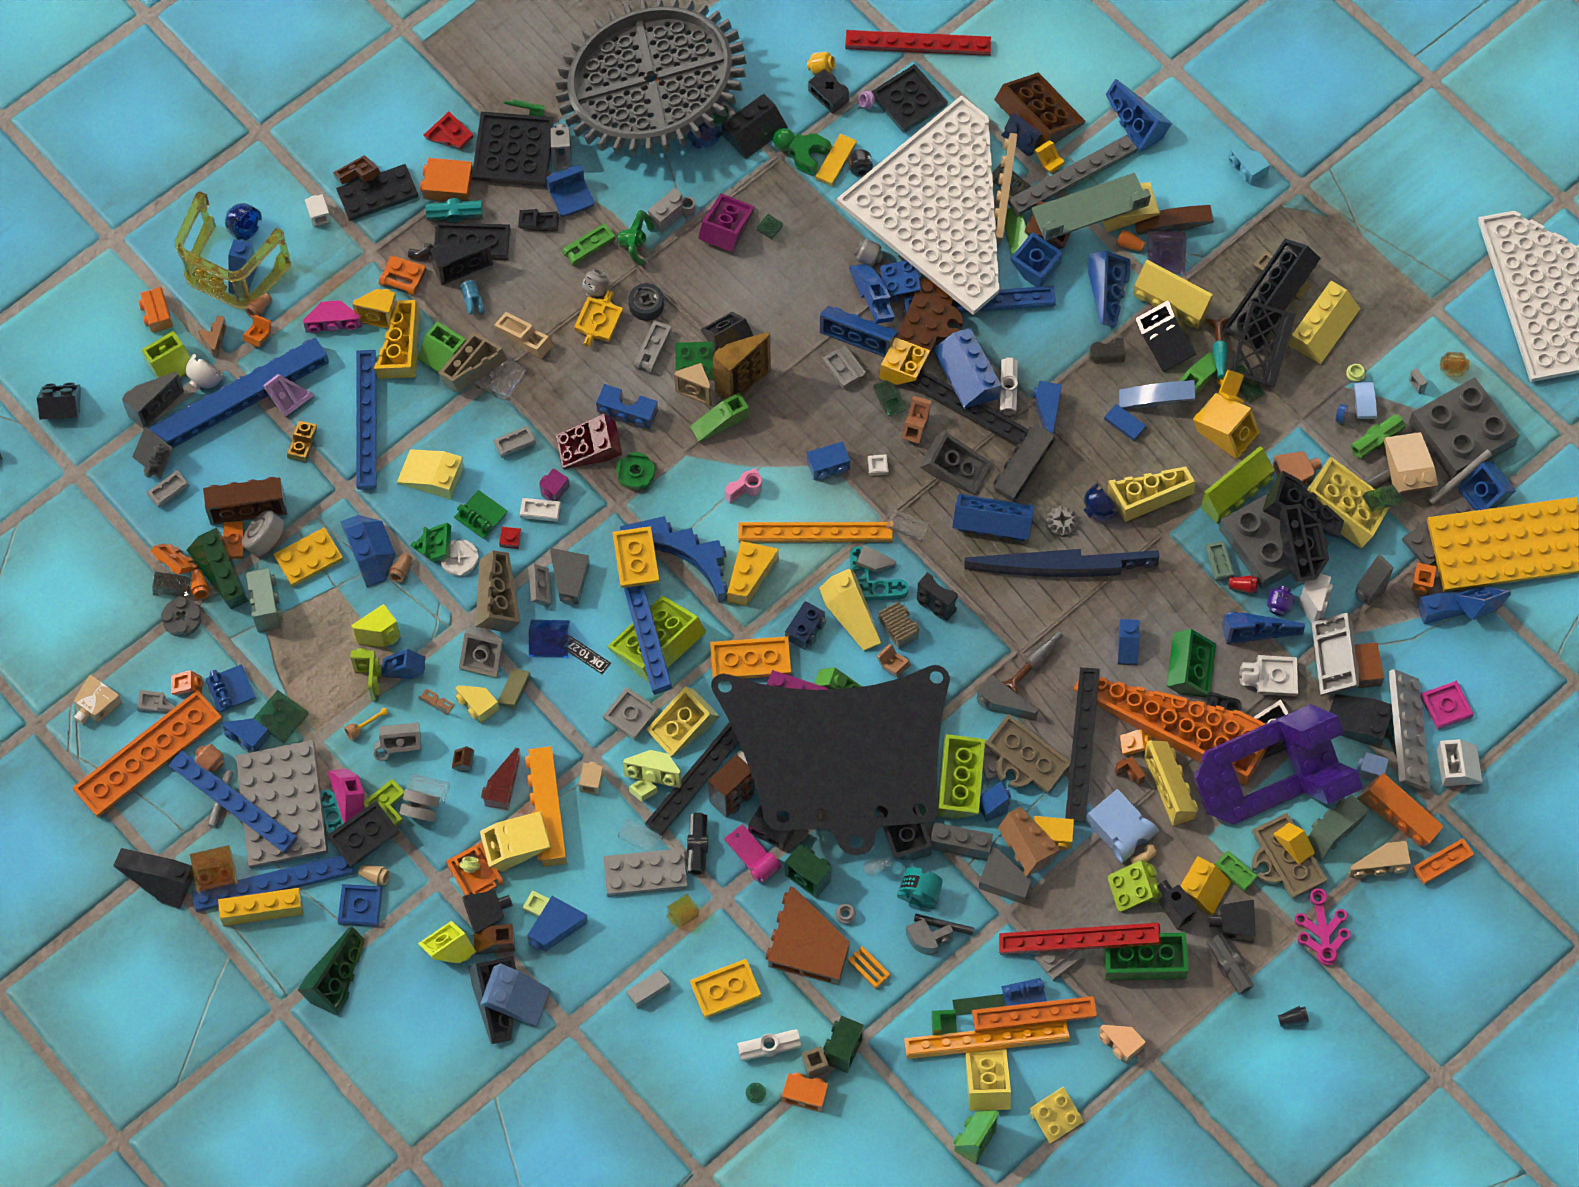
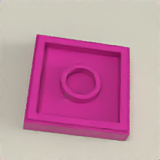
M1457 680L1421 693V699L1436 730L1471 718L1474 715Z

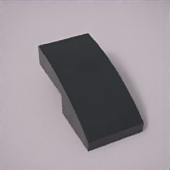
M538 209L520 210L519 228L533 231H558L559 214L557 211L540 213Z

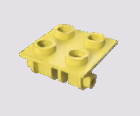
M1064 1086L1029 1108L1031 1110L1030 1116L1033 1120L1036 1119L1049 1144L1084 1122Z

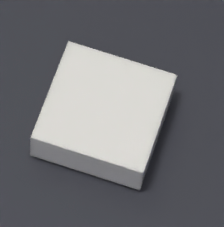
M887 454L868 456L869 476L888 475Z

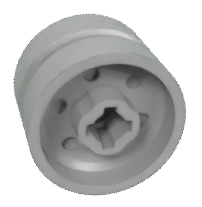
M405 789L403 799L409 801L410 804L402 803L399 814L435 822L437 812L429 808H437L441 797Z

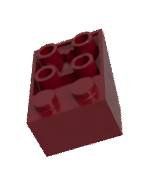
M605 414L556 435L563 469L605 462L622 455L616 421Z

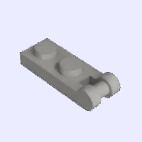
M653 321L634 362L635 368H644L649 373L654 371L655 364L672 330L671 326ZM644 358H650L649 362L644 361Z

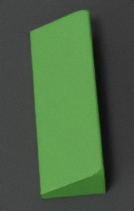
M1009 208L1006 212L1005 230L1011 255L1013 256L1028 238V235L1024 233L1026 225L1023 214L1017 216L1013 209Z

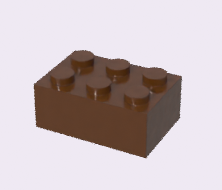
M737 754L708 780L709 802L726 818L730 814H735L740 808L739 805L744 801H749L754 795V779L749 766Z

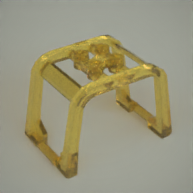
M199 191L195 194L175 239V248L184 267V277L187 283L194 289L232 307L245 309L247 303L266 293L291 267L292 263L284 232L279 228H275L264 244L240 270L229 271L200 257L216 224L214 217L208 213L207 208L210 203L207 194ZM201 212L204 223L191 252L184 248V243L197 216ZM279 244L281 252L275 259L272 271L250 294L246 278ZM224 279L232 281L236 297L225 293L227 286L224 284Z

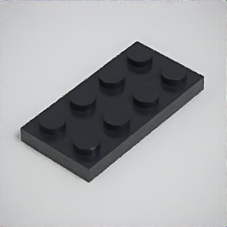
M406 164L380 172L373 180L364 182L360 179L336 188L349 221L419 197Z

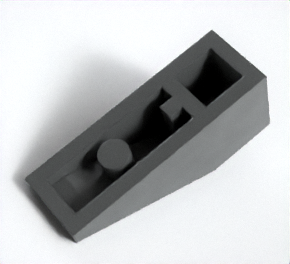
M1381 554L1373 561L1355 590L1357 597L1367 605H1370L1385 593L1394 568Z
M993 675L977 691L976 699L984 708L987 707L991 711L1034 721L1037 718L1038 710Z

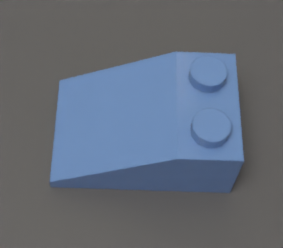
M498 964L493 967L480 1005L536 1027L550 988L518 970Z

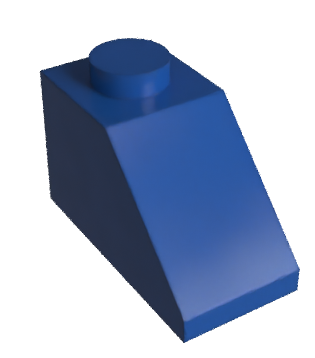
M1120 619L1118 627V664L1137 665L1140 620Z
M409 649L387 656L382 661L381 676L386 678L413 679L424 675L426 657Z

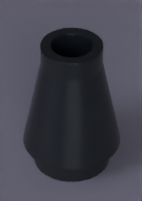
M1299 1005L1278 1015L1281 1027L1301 1026L1309 1022L1305 1006L1300 1007Z

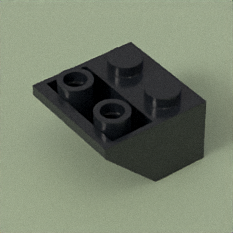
M69 382L59 386L53 383L42 386L37 396L39 420L78 418L80 413V384L75 385V383Z

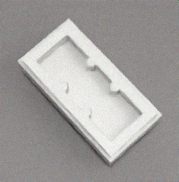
M522 498L520 518L558 522L561 502Z

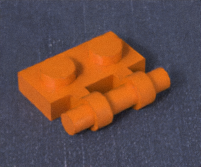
M171 544L155 545L151 550L156 559L165 563L175 574L180 575L188 573L190 570L198 569L192 558L186 557L178 547H174Z

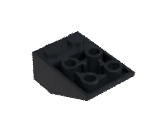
M1166 301L1135 318L1145 341L1163 372L1196 355L1177 307L1171 302Z

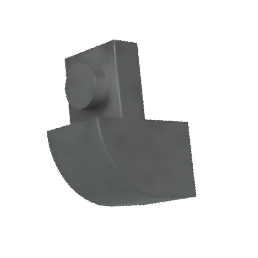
M922 919L907 926L906 935L915 950L922 954L933 955L938 953V944L944 945L951 941L953 930L949 924L931 932L925 919Z

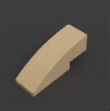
M507 312L494 324L495 328L506 337L540 359L553 347L549 336L535 330L532 324Z

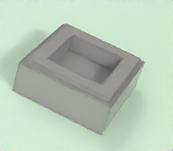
M1418 368L1411 371L1409 381L1420 394L1425 391L1428 382Z

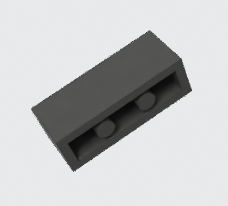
M934 822L930 841L932 850L988 860L993 834Z

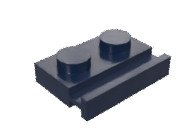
M1016 113L1011 114L1004 128L1005 131L1001 136L1008 139L1010 133L1017 134L1016 147L1027 156L1033 155V151L1037 147L1042 133Z

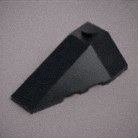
M124 848L120 849L113 865L114 868L155 897L161 904L179 910L195 876L192 865Z

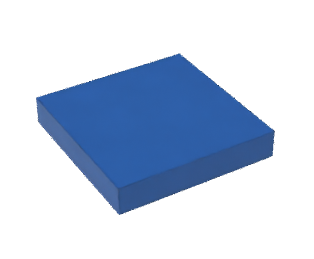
M342 884L338 924L378 927L383 892L382 886Z

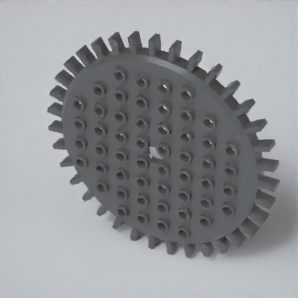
M640 0L641 9L632 11L631 7L626 3L624 4L625 14L619 17L612 10L608 11L611 21L605 25L596 18L594 22L598 29L592 34L588 30L583 29L581 32L586 41L583 44L574 40L571 42L573 50L577 51V54H563L565 63L571 64V67L558 66L557 69L560 76H568V79L555 80L558 90L568 89L567 91L555 93L558 103L570 100V102L558 106L561 114L565 115L574 111V113L564 118L567 126L570 127L580 121L581 123L575 126L573 130L577 137L586 130H589L584 137L588 145L597 137H600L598 146L601 151L605 150L609 142H613V149L616 155H619L623 145H629L632 156H636L638 146L644 145L648 155H652L654 150L653 144L661 143L664 150L668 152L670 151L669 140L675 138L678 139L682 146H685L686 139L684 135L692 131L697 138L702 137L698 127L702 123L713 129L715 124L711 116L714 112L723 117L727 115L725 108L721 106L722 102L734 105L736 103L734 95L728 93L729 90L742 91L743 89L741 82L734 81L733 78L746 77L744 67L734 68V66L747 64L745 54L733 56V54L745 51L742 41L729 45V43L740 39L738 31L735 29L724 35L726 31L732 28L730 20L726 19L719 25H716L722 19L718 10L707 18L706 15L709 9L705 3L695 12L693 11L695 8L693 0H688L684 8L679 7L678 0H672L670 6H664L662 0H656V6L649 8L645 0ZM655 75L658 77L657 82L655 80L649 82V84L646 83L648 76Z

